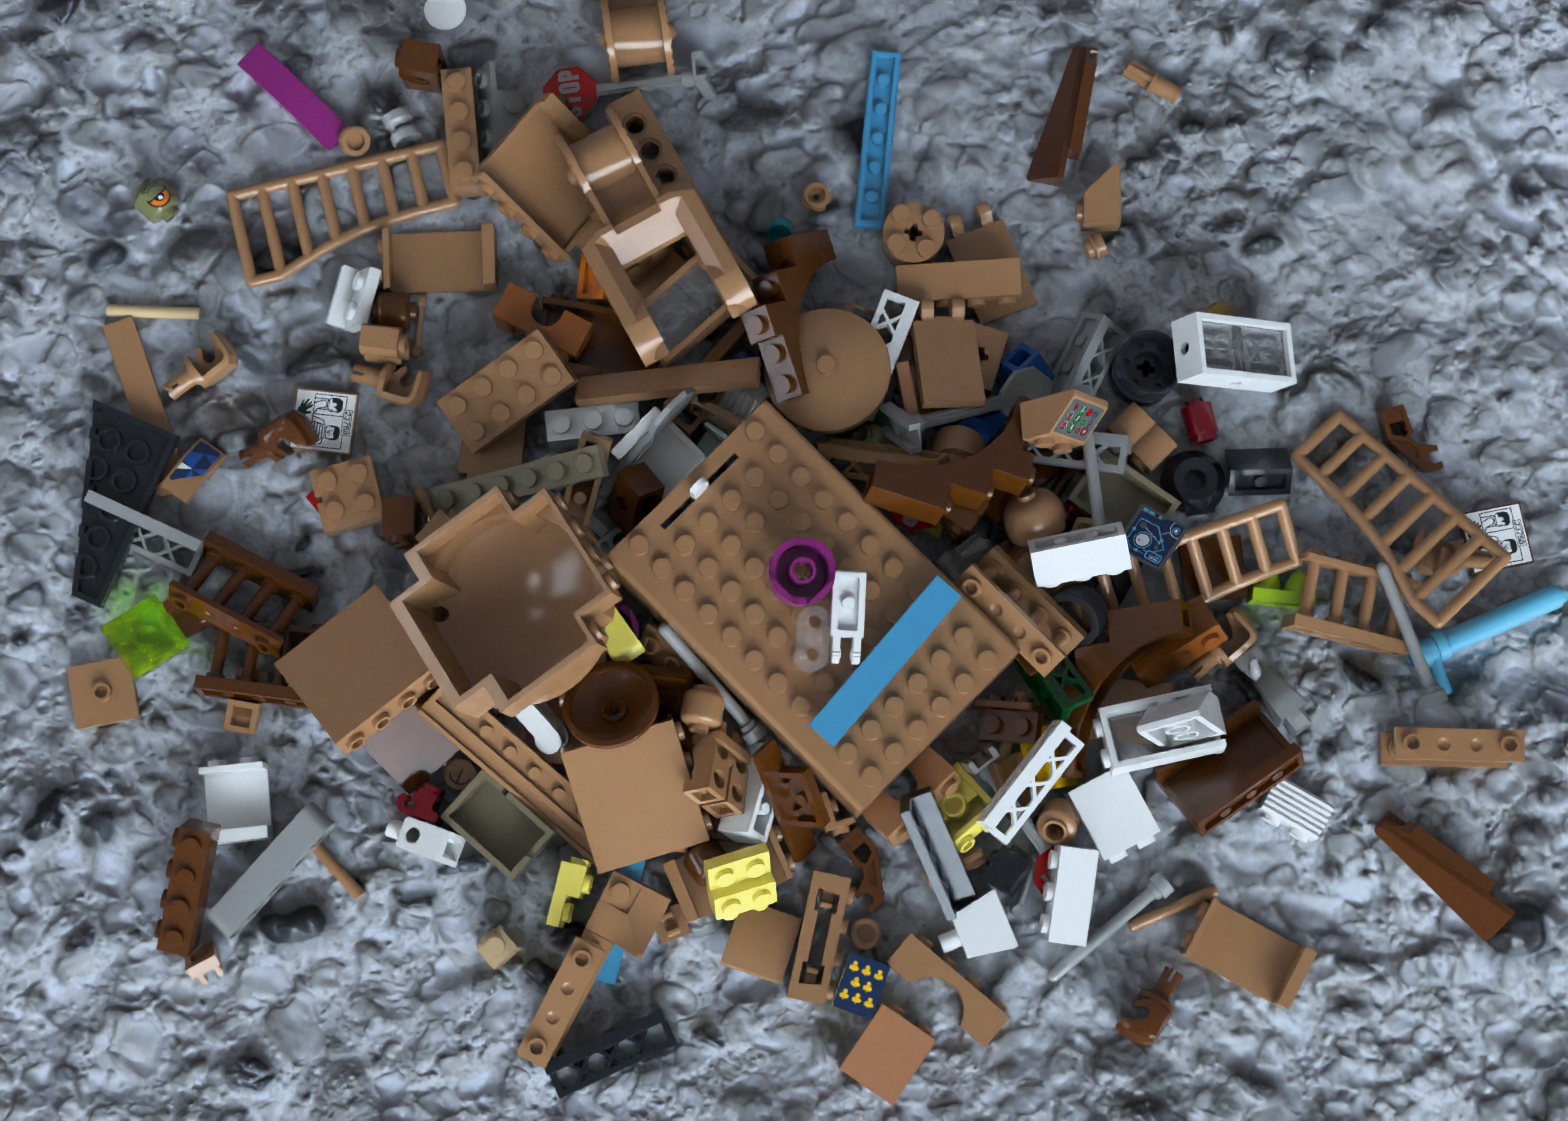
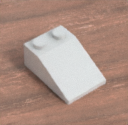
M1206 689L1190 691L1187 693L1188 697L1178 700L1170 697L1157 701L1156 706L1149 707L1136 726L1137 732L1164 750L1226 734L1218 697L1212 692L1206 691Z

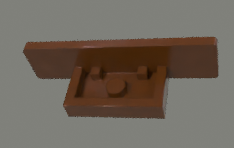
M768 739L752 754V758L794 862L800 863L817 845L810 827L824 828L831 820L811 768L807 766L785 765L776 740Z

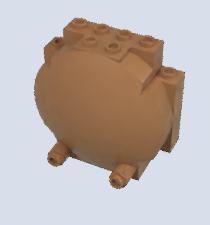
M496 485L403 554L419 581L388 604L450 706L456 711L479 718L491 708L499 709L502 714L514 717L528 706L551 700L574 687L589 673L602 652L608 649L606 644L609 637L605 627L614 619L615 604L623 599L617 590L620 584L611 570L614 564L610 557L604 551L600 552L594 544L598 539L587 525L583 527L576 518L571 519L567 513L570 507L559 492L554 494L543 488L522 504L512 490L507 492Z

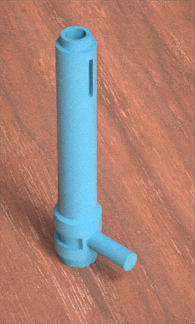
M1550 584L1443 631L1438 629L1432 631L1424 639L1418 637L1417 639L1435 682L1439 683L1440 688L1445 689L1446 694L1453 692L1442 665L1443 661L1450 659L1453 653L1561 608L1563 603L1567 601V595L1562 586ZM1406 655L1405 657L1409 665L1416 670L1411 656Z

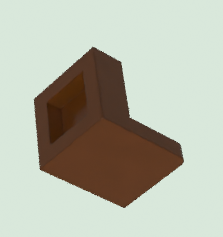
M169 599L162 602L167 614L174 618L184 638H190L211 627L208 621L195 614L179 610Z

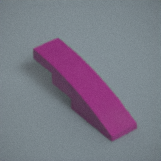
M258 42L237 65L280 108H283L304 130H307L327 151H330L338 143L340 131L347 125Z

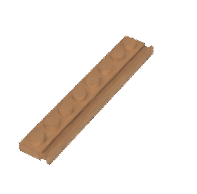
M438 687L417 710V713L595 865L569 779L490 711H487L479 718L452 709Z

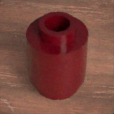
M1202 397L1186 401V407L1180 411L1188 439H1192L1193 445H1202L1218 439L1216 432L1219 429L1211 402H1204Z

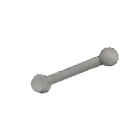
M1038 854L1030 856V863L1033 867L1026 876L1017 904L1011 908V914L1014 917H1021L1024 913L1022 906L1033 878L1036 856Z

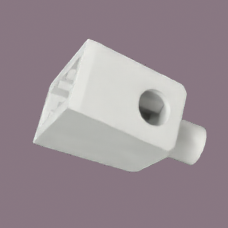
M409 816L405 818L404 822L391 818L385 831L386 836L397 840L396 847L454 868L457 866L466 842L458 834Z
M996 890L984 894L957 911V919L950 921L953 929L937 936L944 954L961 947L966 959L1018 947Z

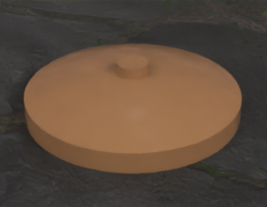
M824 308L801 314L799 317V345L803 370L810 393L778 404L764 364V377L769 396L779 413L790 423L803 430L819 434H835L851 430L874 415L887 395L891 380V363L886 344L878 331L869 322L849 311Z

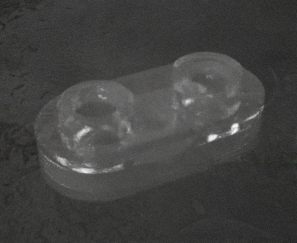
M820 606L806 607L797 618L794 660L796 665L805 672L820 670L828 660L831 618L829 613ZM811 616H817L820 619V626L818 628L810 626L809 618ZM808 649H814L817 652L818 657L815 661L807 659L806 652Z

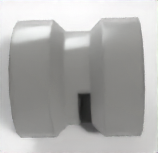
M409 107L393 109L381 119L385 129L390 131V140L396 149L408 147L416 143L422 136L418 127L412 123L413 116Z

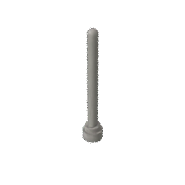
M1079 385L1069 389H1076L1094 396V389L1091 385ZM1092 432L1086 443L1082 445L1093 527L1105 525L1106 520L1094 435Z
M1380 562L1377 564L1376 570L1423 688L1420 689L1422 693L1420 699L1423 707L1427 709L1448 701L1445 689L1440 688L1439 683L1434 682L1387 563Z
M666 622L661 623L658 627L659 633L705 685L719 689V694L725 700L724 708L740 725V736L748 745L759 741L766 734L768 728L759 719H755L753 716L749 717Z
M1157 871L1148 879L1149 883L1145 886L1147 888L1087 938L1086 947L1078 946L1050 969L1047 974L1048 979L1053 982L1059 980L1154 899L1158 901L1161 897L1167 898L1174 892L1170 883Z

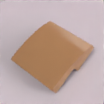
M769 907L762 911L752 909L739 913L734 920L720 964L781 985L802 918Z

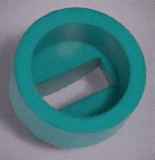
M785 217L774 219L768 230L770 240L774 242L783 237L793 235L792 222Z

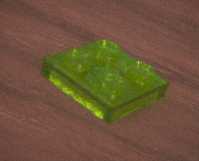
M155 594L100 627L101 633L136 681L190 647V642L172 617L167 614L164 606Z

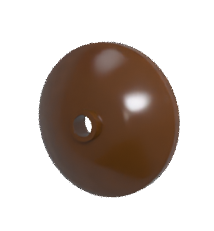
M627 661L602 662L594 665L580 682L566 692L563 702L564 720L572 735L583 744L599 749L619 748L634 742L651 727L659 710V692L651 675L642 667ZM615 713H621L619 716L612 718Z

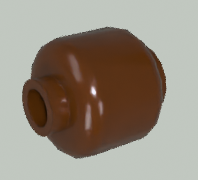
M380 292L377 300H373V324L401 327L403 331H407L410 327V321H416V302H409V296L406 292Z
M713 839L688 847V853L684 858V867L700 886H707L704 860L726 854L721 845Z

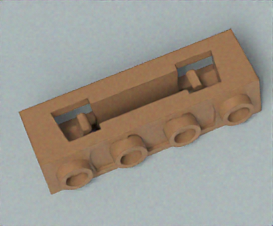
M816 870L813 871L787 993L788 998L825 1005L826 999H833L836 981L830 980L832 968L839 969L843 950L837 948L839 936H846L849 918L843 917L846 904L852 905L856 886L850 885L851 878ZM818 889L823 890L820 903L821 908L831 910L834 895L839 896L836 913L831 914L821 961L824 970L820 985L815 984L818 968L808 966L804 983H799L803 961L808 962L818 910H814Z

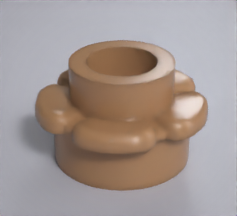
M822 183L809 184L802 191L803 206L808 210L813 209L814 212L825 210L826 205L830 204L832 199L831 192ZM818 195L819 199L815 200L813 197Z
M1099 232L1092 235L1090 233L1086 234L1087 240L1082 243L1089 259L1095 257L1097 261H1100V257L1108 254L1101 234Z

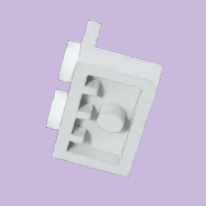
M347 265L341 266L326 323L352 333L361 331L362 324L368 322L382 270L371 266L362 270Z

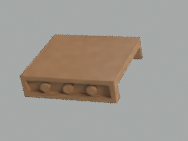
M551 92L538 96L470 177L477 183L475 186L480 193L488 198L492 197L499 204L498 210L508 219L513 218L521 226L519 230L526 238L532 241L535 240L542 247L541 252L546 258L553 262H567L571 259L568 253L577 243L575 239L593 223L589 216L593 210L579 185H572L567 180V173L570 168L561 154L554 137L561 134L569 146L588 136L591 132Z
M376 584L274 663L279 672L345 755L361 748L370 736L386 728L394 717L403 710L411 708L417 699L428 690L438 687L435 679L388 604L390 601Z
M672 713L667 714V719L654 722L634 742L619 748L599 749L585 744L574 747L573 743L561 747L560 754L598 874L710 841L708 831L713 829L709 812H702L700 805L682 792L684 781L692 779L690 770H693L694 763L690 751L683 752L680 740L686 739L681 721L674 722Z

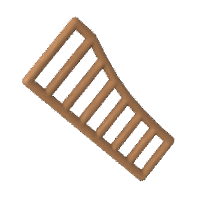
M443 139L231 189L226 193L244 278L249 288L284 281L335 249L367 234L379 231L382 228L458 208L461 204L460 197L453 195L450 188L447 144ZM436 153L447 198L429 202L418 157ZM407 160L417 205L399 210L389 164ZM377 167L388 214L370 220L359 171ZM347 174L359 225L341 232L329 178ZM313 182L318 184L330 235L329 240L315 248L313 247L299 188L300 185ZM284 189L288 191L303 254L287 265L269 194ZM255 196L258 197L274 271L256 274L239 201Z
M1342 409L1336 410L1290 454L1291 461L1313 479L1360 527L1383 561L1388 564L1408 604L1435 628L1443 627L1511 560V554ZM1341 424L1353 436L1318 468L1306 456ZM1364 444L1376 456L1340 489L1328 476ZM1387 464L1400 476L1368 507L1361 511L1350 498ZM1409 484L1412 485L1423 497L1381 536L1371 520ZM1434 504L1447 517L1398 562L1389 546ZM1458 525L1471 537L1415 591L1406 573ZM1482 546L1495 558L1439 613L1424 602L1478 547Z
M1277 498L1191 528L1178 545H1187L1201 592L1198 596L1187 601L1189 604L1201 597L1206 604H1209L1239 589L1298 568L1303 563V561L1299 560L1301 552L1288 506L1283 498ZM1276 513L1288 558L1271 563L1258 518ZM1246 523L1259 568L1241 575L1228 529ZM1216 533L1230 580L1212 588L1198 539ZM1129 555L1132 569H1128L1138 605L1151 604L1139 561ZM1169 558L1161 569L1169 599L1183 600L1171 558ZM1097 575L1108 611L1120 609L1110 575ZM1075 580L1065 582L1066 585L1071 583L1079 584V582ZM1072 602L1078 624L1083 629H1090L1091 620L1087 611L1079 604ZM1095 638V640H1094L1091 644H1089V645H1096V644H1098L1096 638Z

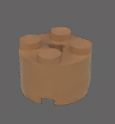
M917 202L899 204L893 208L884 222L881 239L882 250L892 265L896 267L897 265L927 264L936 261L941 253L945 235L940 214L931 207ZM910 233L916 234L915 241L909 240Z

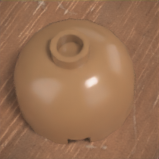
M1026 486L1019 496L1013 495L1008 500L1003 512L1004 527L1009 540L1013 544L1022 547L1028 546L1027 540L1060 534L1066 527L1065 519H1068L1060 498L1051 490L1042 487Z

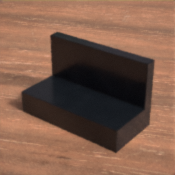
M1287 448L1225 449L1224 455L1228 466L1226 487L1228 496L1291 493L1293 466Z

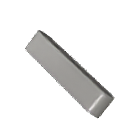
M313 801L307 804L218 901L206 918L227 938H234L327 837L336 823Z

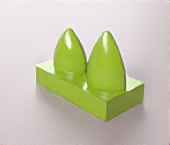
M1300 569L1294 572L1287 580L1284 590H1281L1279 574L1254 583L1253 588L1248 591L1247 604L1299 609L1305 573ZM1316 594L1314 598L1313 608L1316 605Z

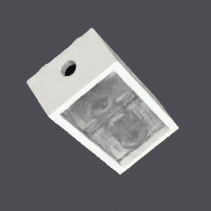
M1194 312L1171 322L1177 383L1268 393L1297 383L1290 323L1204 312Z

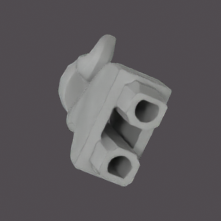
M1260 645L1251 648L1234 662L1241 672H1245L1251 678L1277 728L1284 725L1292 738H1294L1309 727L1312 720L1304 711L1307 703L1306 700L1287 681L1268 669Z

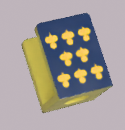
M850 952L832 1005L871 1019L891 966Z

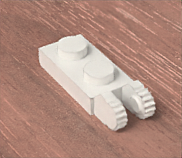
M836 570L834 584L831 588L829 637L832 638L830 663H839L841 658V638H852L850 649L851 664L859 665L861 639L864 638L866 572Z

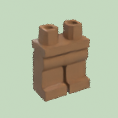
M723 720L718 728L709 729L708 734L693 735L692 744L694 748L692 757L695 761L692 779L684 781L682 790L685 795L698 805L701 804L702 808L717 819L744 814L748 768L746 765L751 764L752 755L743 749L744 739L740 736L741 734L737 732L726 733L727 723Z

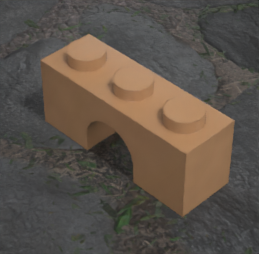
M930 746L907 767L910 775L917 782L916 790L931 786L938 804L945 797H950L957 790L958 783L961 781L955 768ZM885 791L862 812L868 824L894 848L899 843H903L910 838L900 815V800L893 799Z

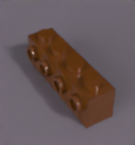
M189 818L179 828L175 829L171 843L175 847L174 858L169 860L166 869V877L170 878L168 889H164L160 900V907L164 908L162 919L158 920L154 937L158 938L156 950L188 957L198 947L221 824Z

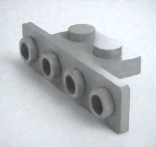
M494 61L484 63L477 69L474 77L479 98L477 114L481 121L479 141L483 147L484 159L526 112L525 92L497 90Z

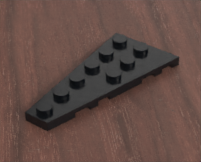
M93 399V423L89 433V439H91L89 458L86 460L81 508H83L82 522L79 525L78 531L80 539L78 557L75 558L71 595L99 608H104L140 526L84 501L88 490H92L146 515L181 437Z

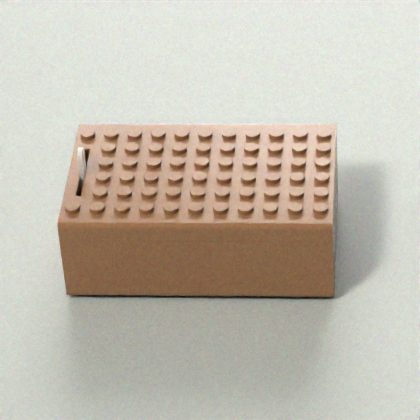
M765 400L607 555L614 564L611 570L617 580L660 623H668L721 685L755 719H759L768 728V732L802 766L810 767L814 778L857 819L1012 663L1021 649L874 505L863 502L864 495ZM794 538H811L823 543L834 557L836 570L862 571L867 573L864 638L861 639L859 665L936 575L962 596L834 747L810 728L808 724L859 665L851 664L850 649L852 638H841V658L839 663H830L832 638L829 637L831 590L816 603L798 608L782 603L770 591L765 575L768 561L780 545ZM794 565L796 568L795 577L798 579L804 577L807 580L808 578L805 576L807 568L805 566L797 568Z

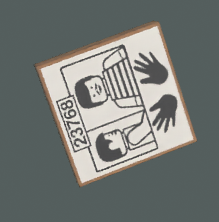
M297 388L294 410L304 413L309 418L318 434L319 441L312 446L302 448L289 441V446L295 451L352 457L360 396L352 393Z

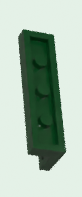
M1067 656L1059 662L1064 669L1063 675L1050 672L1045 678L1039 672L1029 676L1016 658L1012 661L1052 720L1068 722L1073 709L1093 701L1095 697ZM1064 684L1078 688L1082 695L1070 700L1063 690Z

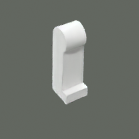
M545 702L530 705L516 715V718L534 736L535 745L542 753L553 754L567 744L569 739L568 730Z

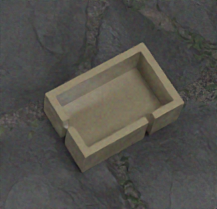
M1107 450L1098 455L1104 464L1118 465L1119 459ZM1127 464L1124 474L1099 471L1106 524L1121 521L1125 529L1142 504L1171 518L1181 504L1176 498ZM1085 474L1064 503V506L1065 504L1075 506L1084 515L1083 517L1092 518L1088 484H1086L1087 477Z
M482 769L440 817L504 875L515 882L534 861L530 855L534 852L539 856L555 838L557 833L510 792L505 796L504 794L508 790Z

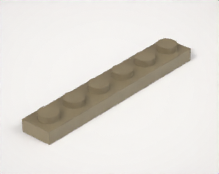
M596 444L432 487L431 489L436 512L439 509L446 510L447 512L453 509L459 514L496 485L507 492L512 490L520 499L535 495L543 488L551 491L606 477L609 474L603 445Z

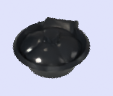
M1188 450L1180 452L1168 460L1161 473L1160 485L1161 489L1181 502L1176 510L1189 517L1215 512V507L1221 501L1225 492L1226 478L1221 465L1215 458L1202 451Z

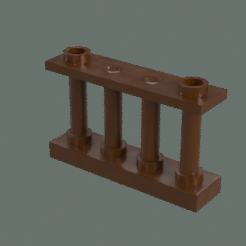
M210 530L203 542V557L206 558L185 586L175 580L169 583V601L179 610L189 611L254 645L261 653L271 654L280 658L283 653L284 637L280 636V634L298 609L303 608L311 613L315 610L319 603L320 587ZM216 566H222L234 572L213 600L197 592ZM244 580H249L261 586V588L241 615L224 607ZM271 594H276L288 600V603L269 629H266L252 620Z
M252 620L266 629H269L273 623ZM208 622L212 629L218 630L210 672H207L206 676L196 675L194 688L199 695L308 709L293 688L288 687V684L285 683L286 679L276 666L273 680H270L268 684L256 682L257 680L254 679L259 650L250 643H247L241 676H238L237 680L226 679L225 675H223V669L231 633ZM287 624L280 636L284 637L283 653L280 658L276 659V662L291 651L293 640L304 641L323 624H312L311 627Z

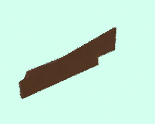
M1081 45L1073 47L1026 177L1028 181L1060 187L1064 178L1067 159L1078 160L1081 153L1097 67V48Z
M1388 810L1374 829L1375 834L1482 940L1487 941L1491 939L1515 914L1514 910L1489 894L1496 884L1494 880L1411 821L1406 823Z

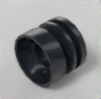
M1143 330L1132 335L1123 344L1113 358L1109 368V383L1115 395L1129 405L1134 402L1139 407H1150L1159 403L1177 383L1173 339L1169 335L1157 330ZM1139 369L1144 370L1143 373L1147 376L1146 378L1142 377V372L1138 371Z

